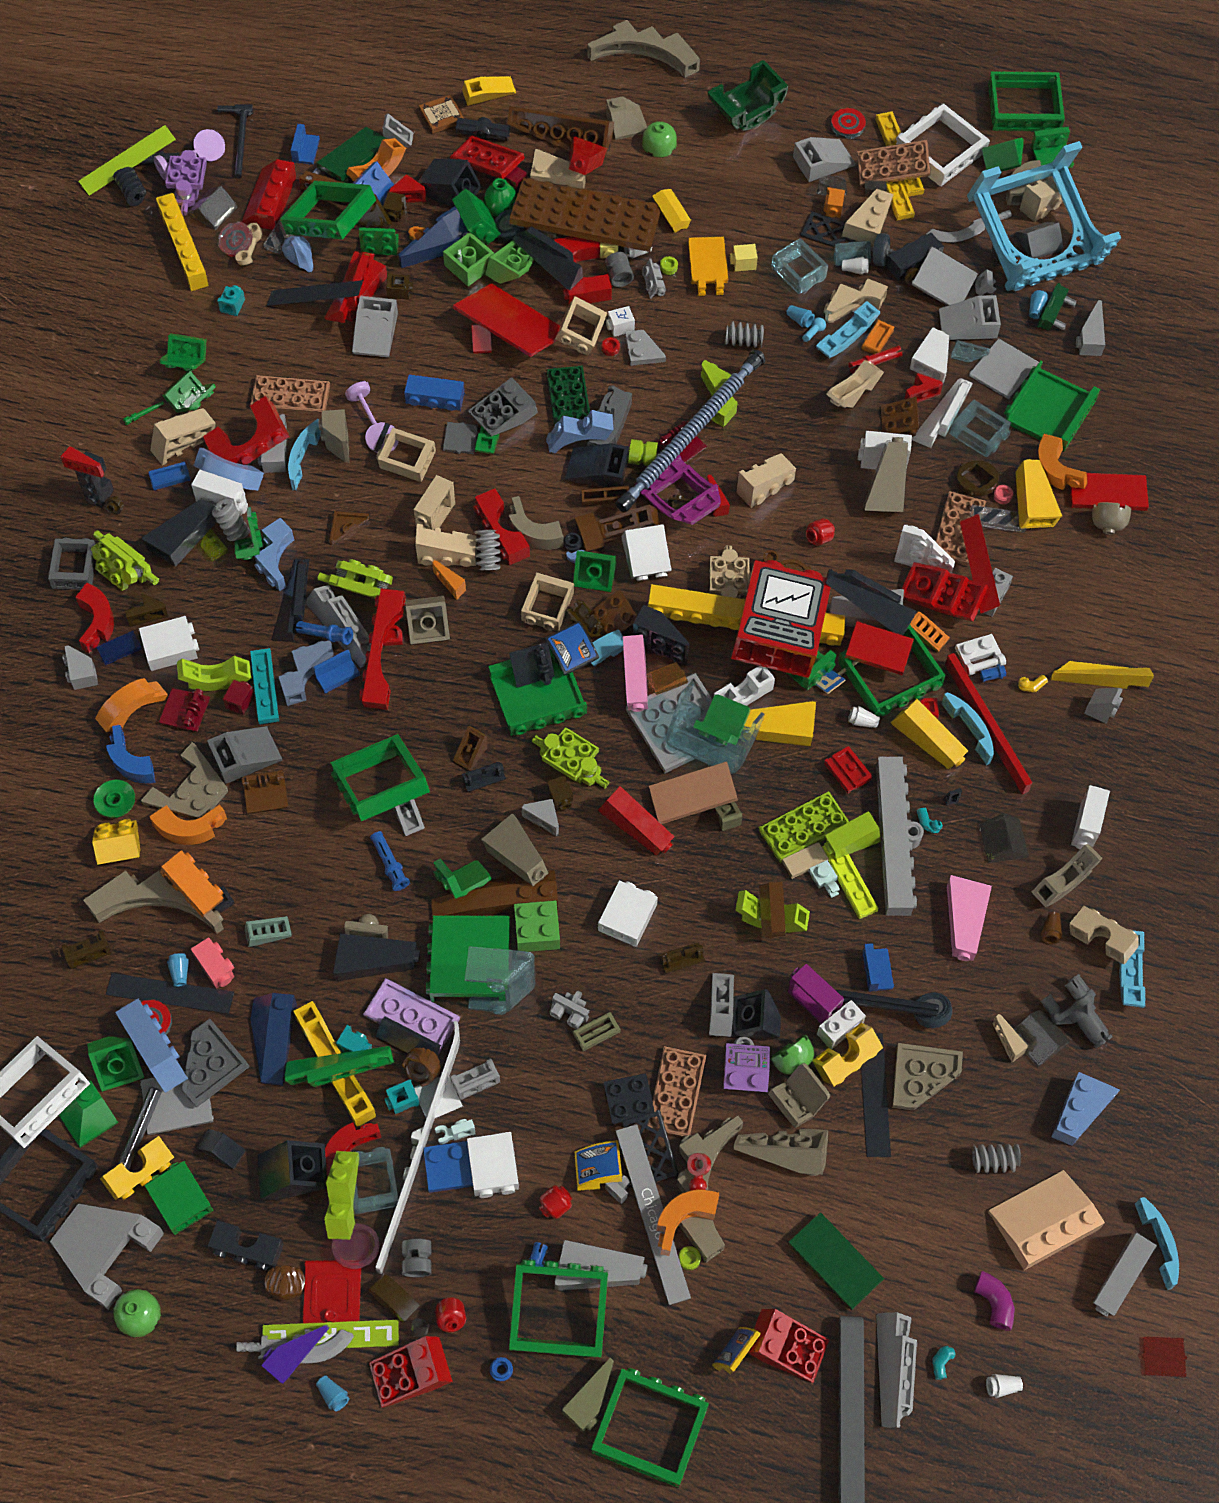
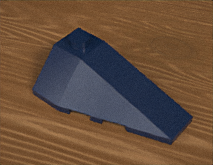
M455 207L440 215L436 219L437 223L431 229L427 227L419 240H413L398 254L401 268L442 257L444 250L469 233Z
M270 993L254 998L250 1019L261 1084L283 1086L295 1018L293 1011L296 1010L297 1006L294 995Z

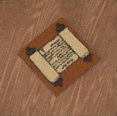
M451 95L419 105V110L432 133L457 126V119L464 118Z

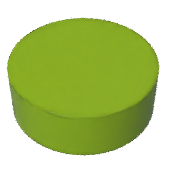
M664 257L660 261L661 272L666 275L676 273L678 261L673 257Z
M687 1246L679 1252L678 1258L681 1267L685 1270H694L699 1266L701 1254L698 1249Z

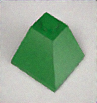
M109 1036L88 1043V1055L102 1092L144 1078L131 1038Z
M91 1081L59 1114L80 1148L118 1123Z

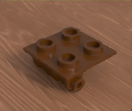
M917 397L882 405V432L894 434L907 432L912 437L916 436L919 428Z
M620 589L590 613V615L595 614L603 623L604 629L601 632L604 636L616 630H620L621 633L628 628L633 630V624L637 618V614Z
M283 770L243 776L242 783L245 791L247 814L288 807Z

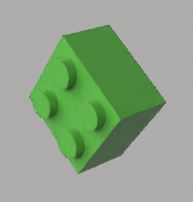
M469 232L443 251L444 266L467 286H470L486 274L489 259L494 255V252Z
M556 901L514 904L518 953L560 949Z

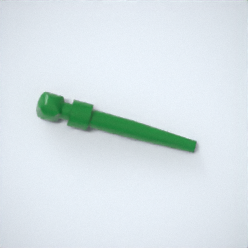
M162 401L138 413L135 412L130 417L123 418V421L128 425L131 421H136L139 417L164 405V402Z

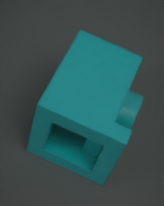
M236 285L225 287L221 298H218L220 312L238 316L245 301L244 292L240 287Z
M349 1025L345 1027L336 1043L338 1049L343 1053L372 1049V1044L368 1043L367 1037L358 1031L353 1033Z
M411 1080L386 1090L388 1097L384 1098L389 1111L393 1109L395 1114L420 1105ZM399 1098H405L404 1101L397 1102Z

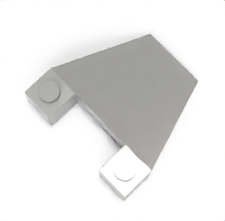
M78 1204L50 1242L87 1295L109 1310L121 1294L122 1289L104 1276L106 1271L130 1239L151 1252L164 1233L158 1225L143 1215Z

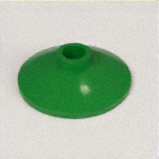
M122 780L107 781L94 794L96 810L101 815L109 818L125 815L132 809L135 803L133 788ZM114 800H119L118 803L113 804Z

